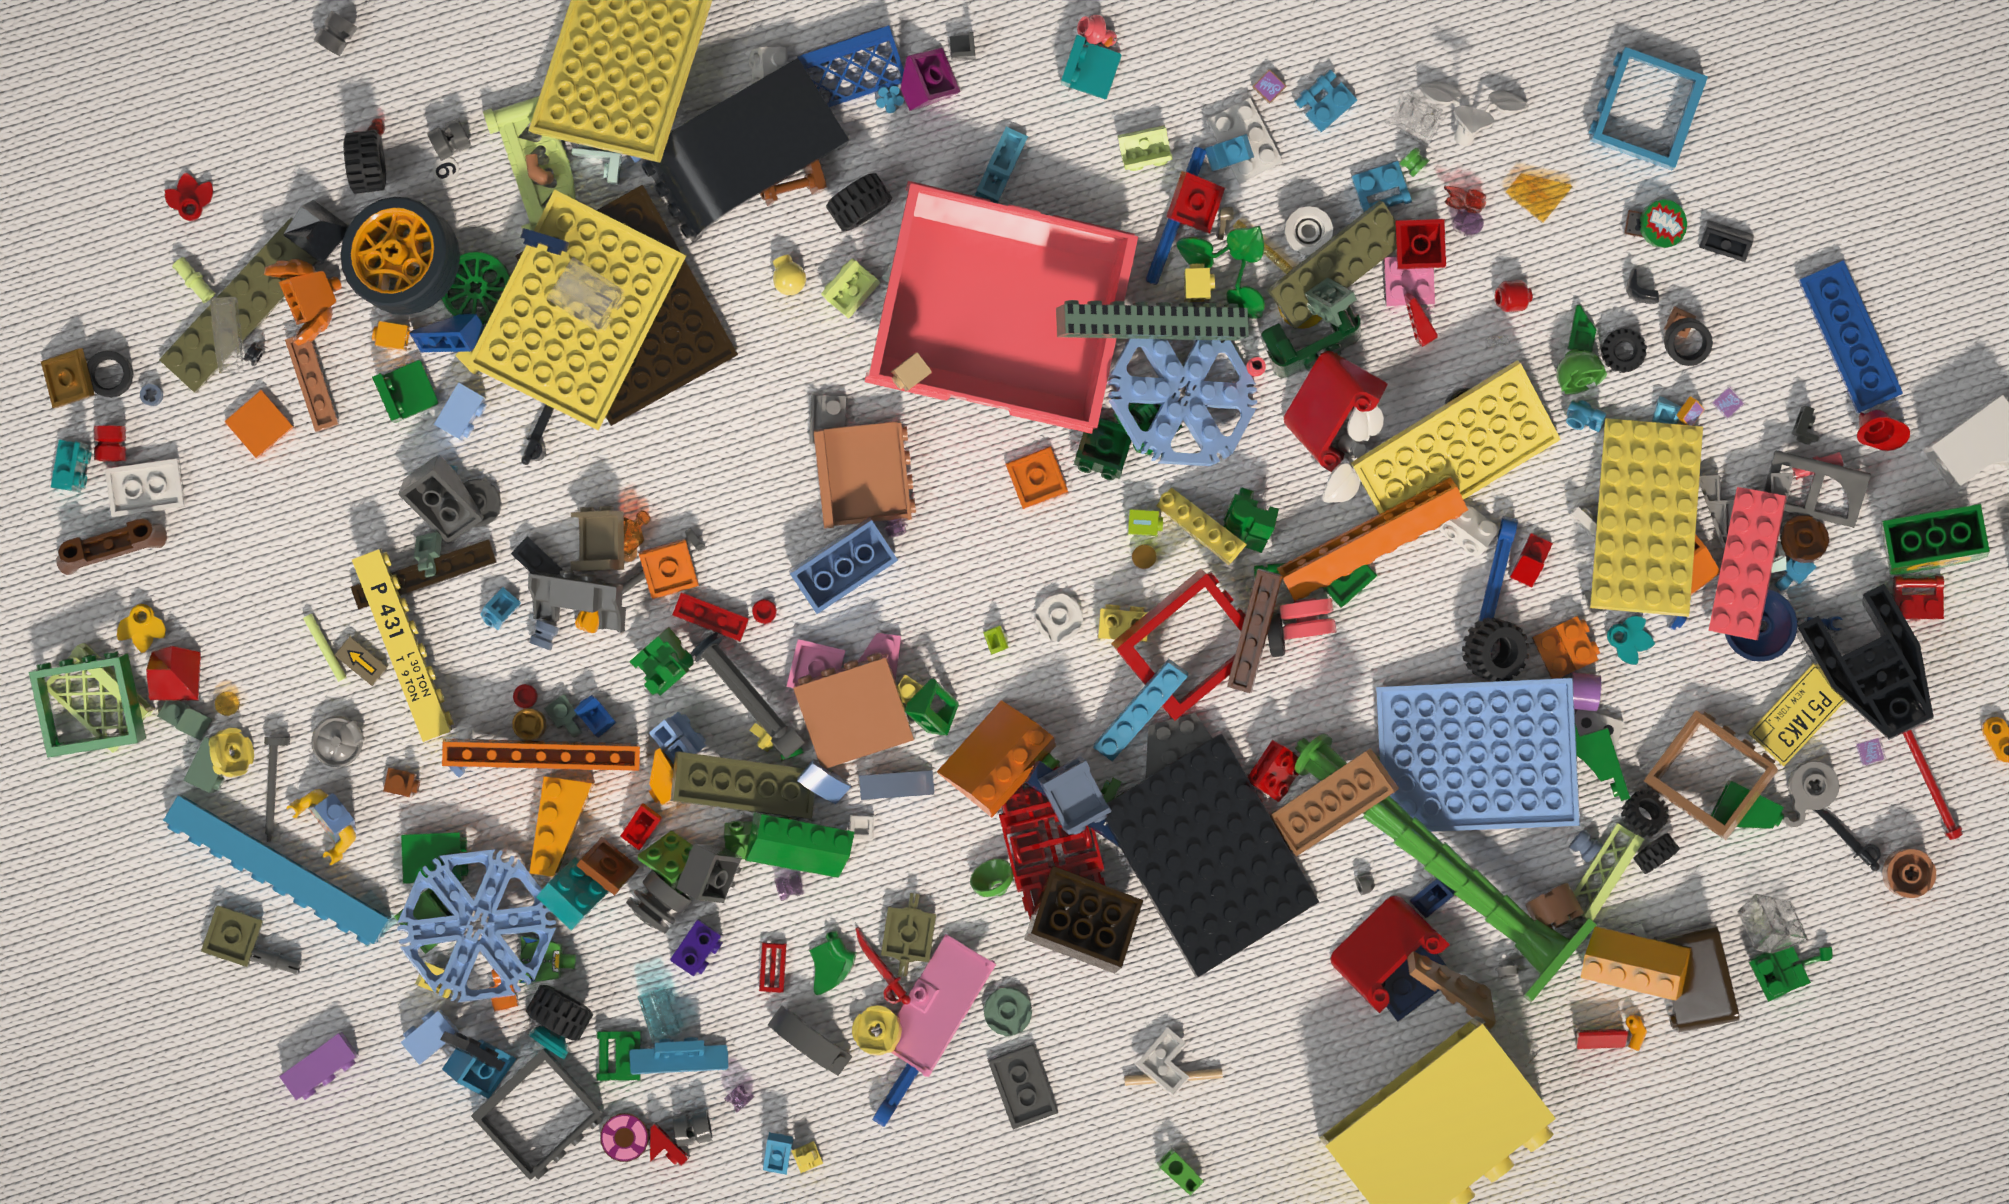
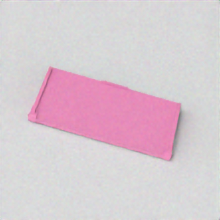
M945 934L920 978H918L910 991L911 1002L904 1004L897 1015L900 1019L902 1033L895 1050L891 1053L916 1068L923 1076L930 1077L933 1069L995 968V962L981 956Z

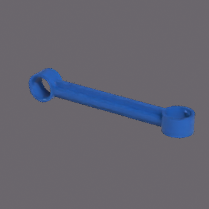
M1503 516L1501 520L1498 541L1478 621L1483 622L1484 618L1492 619L1495 616L1511 545L1516 534L1518 519Z
M908 1063L906 1064L872 1118L873 1121L882 1127L886 1126L919 1073L916 1068Z

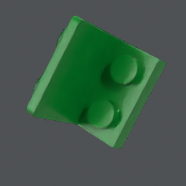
M420 360L385 375L379 373L372 376L389 418L393 423L400 422L439 404Z

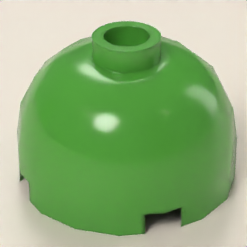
M1573 349L1565 354L1556 372L1561 391L1563 392L1564 390L1565 394L1568 395L1589 390L1586 385L1595 382L1597 386L1607 376L1605 367L1596 354L1585 350L1579 351L1578 349Z

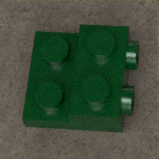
M1099 418L1098 427L1093 429L1092 434L1083 432L1073 465L1078 466V470L1084 473H1091L1092 471L1101 473V477L1106 480L1120 479L1132 441L1122 425Z

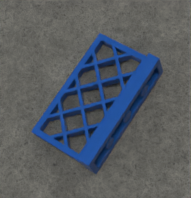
M889 25L797 56L805 70L813 66H818L825 70L820 82H813L817 85L818 90L821 87L833 93L827 103L829 107L877 92L881 87L888 88L902 83L904 68ZM889 41L892 48L888 60L875 54L879 44ZM875 46L873 52L866 49ZM863 50L871 54L865 67L852 62L857 51ZM852 54L849 60L843 57ZM893 54L897 64L890 61ZM873 56L886 62L880 75L867 69ZM840 58L848 62L842 75L829 69L834 59ZM829 61L827 67L820 65ZM850 64L863 69L857 83L844 77ZM888 64L899 69L901 78L891 81L883 77ZM866 71L879 77L875 87L868 89L860 85ZM827 72L840 77L834 91L821 85ZM843 79L856 85L852 95L844 96L837 92ZM881 79L887 81V83L879 85ZM858 87L864 89V91L856 93ZM835 95L842 97L833 101Z

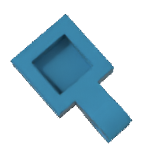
M1790 558L1786 562L1787 570H1784L1786 573L1774 585L1781 592L1793 580L1799 585L1817 566L1813 563H1800Z

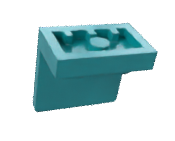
M1076 35L1061 79V85L1106 100L1122 57L1121 53L1086 42L1085 37Z
M59 440L51 488L81 493L82 488H85L87 484L86 464L90 463L92 450H89L88 444Z

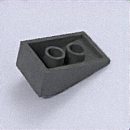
M439 454L403 479L398 495L435 532H438L447 544L484 518L456 471Z

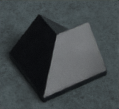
M312 200L300 207L284 232V236L323 264L341 244L349 225L315 200Z

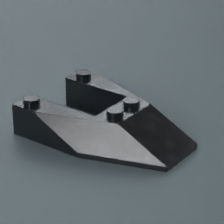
M1884 583L1864 593L1862 600L1865 610L1881 636L1880 638L1842 656L1819 615L1798 625L1797 637L1808 657L1831 689L1887 739L1891 740L1934 719L1920 643Z

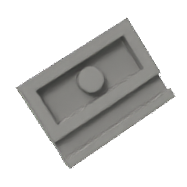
M811 395L809 444H815V429L846 426L847 396Z

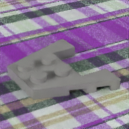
M1794 472L1771 473V493L1787 496V501ZM1720 475L1700 476L1699 485L1711 513L1722 548H1725L1734 500H1721Z

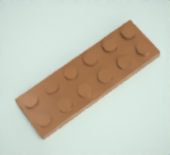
M1370 748L1272 813L1270 817L1283 839L1297 857L1396 792L1399 787Z

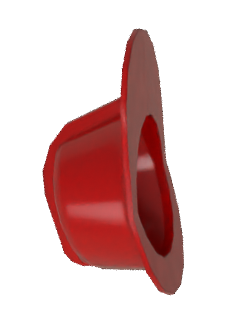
M1873 410L1868 413L1861 412L1859 414L1860 421L1857 440L1863 445L1879 450L1891 451L1902 447L1910 438L1909 427L1905 423L1891 418L1882 410Z

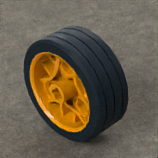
M389 197L368 205L355 216L342 240L340 257L346 281L356 294L380 310L391 314L409 315L422 312L434 306L446 295L458 273L460 251L459 242L454 230L443 217L417 200L408 197ZM410 228L409 234L403 237L404 231ZM386 231L387 234L377 243L378 238ZM431 241V249L424 252L423 243ZM381 259L380 266L375 268V263ZM420 267L419 273L413 276L414 270ZM390 278L398 279L394 291L389 290Z

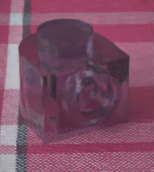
M1465 207L1463 211L1458 210L1452 222L1456 224L1454 231L1466 237L1476 236L1484 225L1482 216L1468 207Z

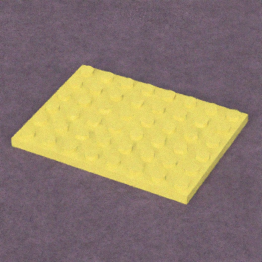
M571 0L529 131L542 136L661 162L713 0Z
M554 189L534 231L569 242L567 252L562 251L560 256L547 252L548 247L538 244L537 248L526 245L467 365L599 431L686 255Z

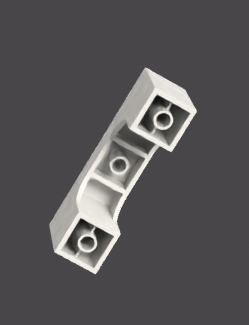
M2004 395L1991 399L1922 449L1950 489L1963 485L1992 464L2000 465L2009 470V397L2005 398Z

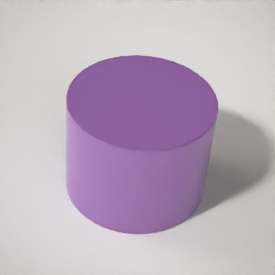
M1572 672L1570 678H1573L1574 709L1597 711L1601 696V675Z

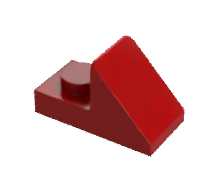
M1530 533L1509 578L1532 588L1544 567V562L1553 543Z
M642 803L620 837L640 851L653 831L662 822L663 817Z
M657 1123L651 1127L650 1162L665 1149L667 1151L666 1157L674 1165L679 1163L682 1166L690 1156L681 1147H678L677 1143Z

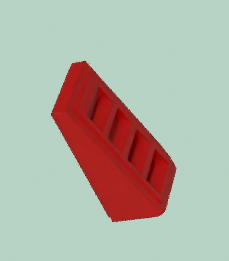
M1407 292L1404 294L1414 337L1416 342L1423 347L1438 338V334L1417 299Z

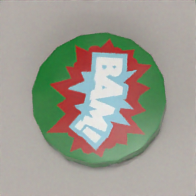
M1663 199L1651 202L1644 208L1640 216L1641 234L1646 242L1653 247L1668 248L1675 246L1683 239L1686 233V214L1681 206L1674 201Z

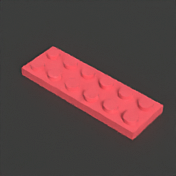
M1737 487L1708 631L1758 640L1787 496Z

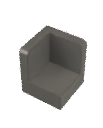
M969 32V35L949 36L952 62L976 60L974 32Z

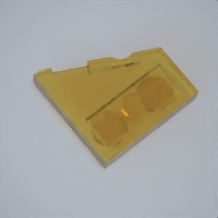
M1521 173L1505 194L1543 224L1573 186Z

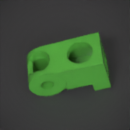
M1173 1148L1157 1162L1159 1168L1190 1196L1204 1183V1180Z

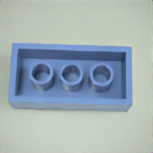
M869 517L790 569L789 573L815 613L818 614L897 562L898 559Z

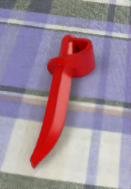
M855 928L861 949L889 984L884 989L885 1000L892 1004L901 1001L903 1004H909L911 998L909 995H906L907 992L899 983L901 977L896 978L868 943L860 928Z

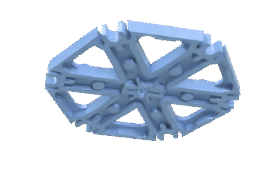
M1128 339L1108 378L1113 377V379L1109 380L1107 385H1114L1117 388V392L1112 391L1108 394L1109 398H1113L1109 400V403L1135 448L1139 450L1142 443H1144L1141 454H1145L1148 449H1151L1154 452L1151 460L1155 461L1161 455L1158 462L1160 464L1212 466L1220 462L1217 453H1220L1222 458L1226 459L1233 454L1257 407L1251 408L1257 404V400H1250L1248 397V393L1253 394L1257 391V388L1253 387L1256 383L1247 372L1246 366L1231 341L1223 340L1221 343L1220 340H1196L1182 365L1167 339ZM1138 347L1142 348L1159 378L1135 377L1128 374L1127 365ZM1218 353H1225L1239 375V380L1236 383L1204 381ZM1186 386L1185 394L1187 396L1179 400L1181 393L1179 390ZM1129 403L1161 404L1148 431H1142L1138 427L1128 409ZM1206 407L1238 409L1240 411V419L1230 436H1224L1220 432ZM1183 420L1201 450L1200 453H1179L1172 450L1171 441Z
M496 849L442 855L438 858L442 861L443 866H441V862L438 859H433L432 862L436 866V870L429 871L424 866L422 871L428 878L424 877L421 871H419L397 924L407 923V925L397 927V931H406L408 934L407 938L399 939V944H410L406 947L401 946L400 949L434 993H436L439 984L442 985L439 990V996L443 995L444 990L450 989L453 993L451 1001H454L458 996V992H460V999L457 1003L514 996L515 993L512 992L510 986L512 985L513 990L519 993L521 991L517 985L519 980H524L527 985H530L531 979L525 974L527 973L532 977L533 981L535 980L556 927L552 929L545 928L546 926L555 925L556 920L549 921L546 919V913H551L548 908L544 909L543 906L545 905L536 898L542 890L519 859H517L514 868L511 866L514 862V856H511L509 861L504 863L500 858L503 851H499L495 859H493V853ZM482 863L486 867L485 875L474 900L452 873L454 866ZM511 878L520 879L534 898L532 906L497 910ZM426 888L432 889L452 916L415 919L413 910L421 891ZM480 914H482L480 925L483 926V930L478 929L474 936L471 937L473 926L470 925V922H475ZM526 932L537 933L539 943L531 962L522 964L502 938V935ZM456 941L446 968L440 975L433 974L418 955V949L423 945ZM479 951L499 975L501 983L498 987L480 990L468 988L467 980Z

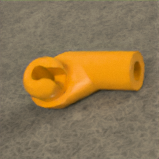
M1629 1015L1625 1021L1632 1034L1628 1047L1640 1051L1647 1034V1029L1638 1015Z

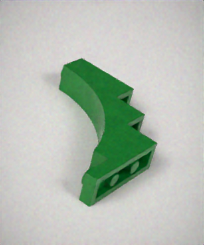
M1575 724L1577 757L1589 766L1601 782L1614 779V782L1610 783L1614 797L1619 796L1620 801L1630 799L1608 727L1579 736Z

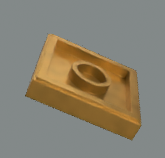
M83 348L40 361L52 408H59L95 396Z

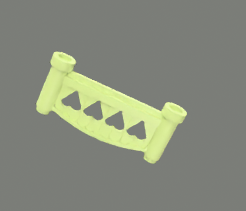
M539 96L492 111V108L483 111L490 134L496 132L501 134L530 223L522 225L521 228L534 231L545 207L541 206L553 193L554 189L576 200L572 169L561 140L542 136L539 142L518 138L531 123ZM538 146L546 148L545 155L549 157V163L546 165L539 164V167L544 170L548 168L553 170L554 179L557 181V185L554 188L534 184L535 182L528 176L525 156L532 154Z

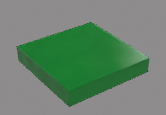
M1363 565L1355 569L1351 574L1342 576L1332 581L1330 585L1322 588L1342 608L1374 580L1377 575L1368 565Z

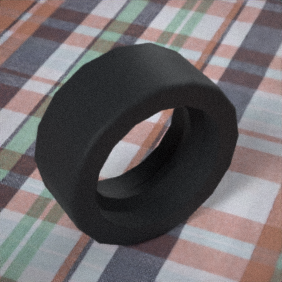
M1693 318L1678 319L1669 326L1664 337L1665 349L1669 356L1678 364L1684 366L1698 365L1706 360L1713 346L1712 335L1708 328ZM1693 328L1701 334L1702 346L1693 355H1681L1675 349V337L1683 329Z
M106 350L96 353L89 359L87 367L95 393L112 398L122 395L129 389L134 373L132 365L126 357L120 353ZM114 360L123 369V379L114 388H104L96 381L95 370L102 361Z

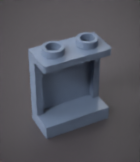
M1082 756L1073 759L1038 779L1063 830L1069 835H1075L1086 829L1085 826L1092 822L1097 823L1104 820L1107 814L1112 811L1106 804L1090 772L1087 761Z

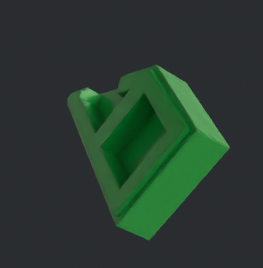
M1576 305L1567 349L1592 352L1597 329L1589 320L1581 305Z

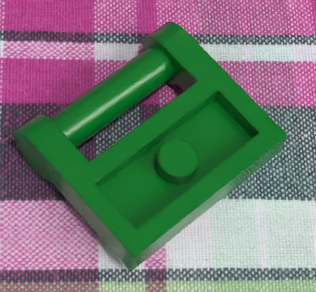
M596 1031V1039H599V1073H596V1081L641 1080V1074L632 1075L630 1073L629 1056L630 1050L641 1049V1031ZM609 1039H616V1073H609Z

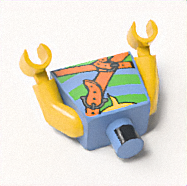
M315 789L301 799H295L286 809L293 808L296 814L292 816L293 818L298 817L308 808L335 843L334 848L323 854V858L331 857L332 861L329 865L342 860V853L356 839L355 820L334 793H325L322 789Z

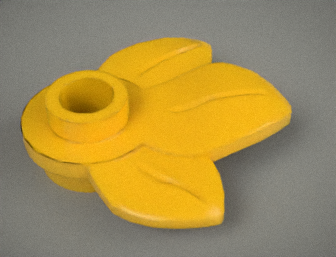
M138 604L131 609L128 617L120 621L117 628V639L122 641L132 638L135 647L141 653H144L151 647L154 637L165 638L166 629L163 621L154 616V611L150 606ZM142 611L146 613V619L143 621L138 617Z

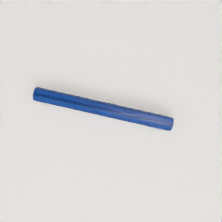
M1200 147L1194 148L1186 172L1198 176L1207 153L1205 149ZM1168 218L1146 276V282L1153 285L1158 284L1178 231L1179 222Z

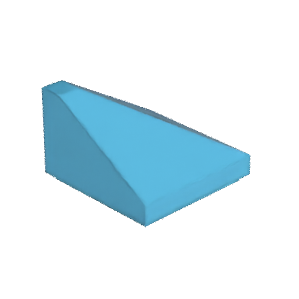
M1659 396L1652 422L1677 424L1679 419L1676 414L1681 409V406Z

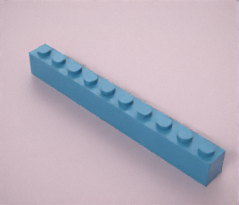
M183 795L176 797L163 819L164 822L168 823L167 828L177 834L185 833L189 836L188 840L199 847L202 844L209 847L210 854L219 859H222L223 856L231 860L230 865L239 871L248 870L252 873L251 878L262 884L265 881L272 884V890L282 896H285L286 893L294 897L293 902L302 908L311 907L316 910L314 915L325 921L328 918L336 922L335 927L345 933H348L350 930L357 934L356 939L367 946L370 943L377 944L391 920V917Z

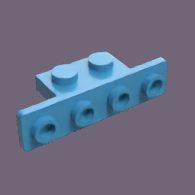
M696 1037L684 1038V1041L674 1042V1039L671 1038L660 1039L652 1049H632L629 1052L630 1073L632 1075L727 1070L729 1067L726 1045L704 1046V1040H698Z

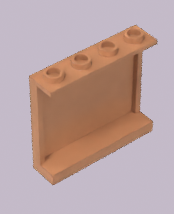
M902 421L814 430L824 529L834 528V526L858 524L869 517L873 522L905 518L912 520L911 513H916L915 498L910 499L909 489L914 488L912 474L907 475L906 465H911L910 451L904 449V441H908L907 426H902Z
M877 652L867 656L865 661L858 663V660H852L843 664L844 668L835 670L834 667L822 670L819 676L812 678L811 675H806L797 679L798 683H795L793 689L818 761L823 768L827 769L915 740L916 734L913 726H910L888 662V653L881 655V652Z

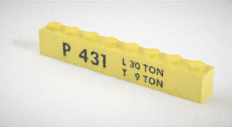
M382 548L352 559L422 741L425 742L451 732V725H454L453 718L449 711L445 712L442 705L445 702L444 695L440 688L436 689L433 682L436 679L435 672L432 666H427L424 657H427L426 649L423 643H418L415 636L419 632L414 620L410 621L406 613L410 609L405 597L401 598L398 589L401 586L396 574L392 575L389 566L392 563L387 551L383 553Z

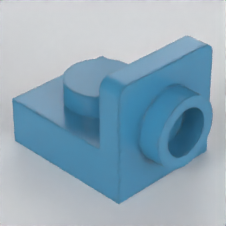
M502 587L483 607L480 615L488 626L499 630L503 623L520 606L521 602Z

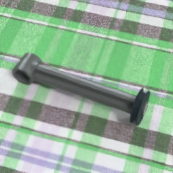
M718 632L709 635L691 652L692 657L696 656L694 661L697 662L704 658L772 738L770 741L776 749L787 759L805 744L804 741L790 725L786 726L718 646L723 637L718 638Z

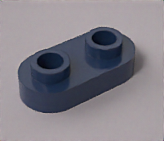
M525 228L522 229L520 238L524 239L523 244L537 248L538 244L548 247L547 252L560 256L562 251L567 252L570 244L561 239Z

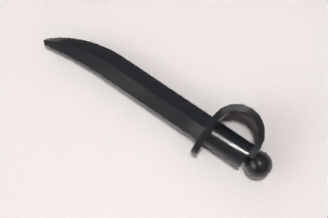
M546 404L531 437L525 438L529 443L523 453L525 456L521 458L523 465H528L531 460L541 461L546 456V448L539 441L554 411V408ZM539 445L540 452L536 457H533L537 449V446Z
M1824 809L1813 810L1855 852L1854 859L1859 856L1867 866L1870 865L1872 871L1880 869L1877 861L1880 859L1881 852L1878 846L1868 844L1863 847L1831 813ZM1866 848L1875 850L1876 859L1867 852Z

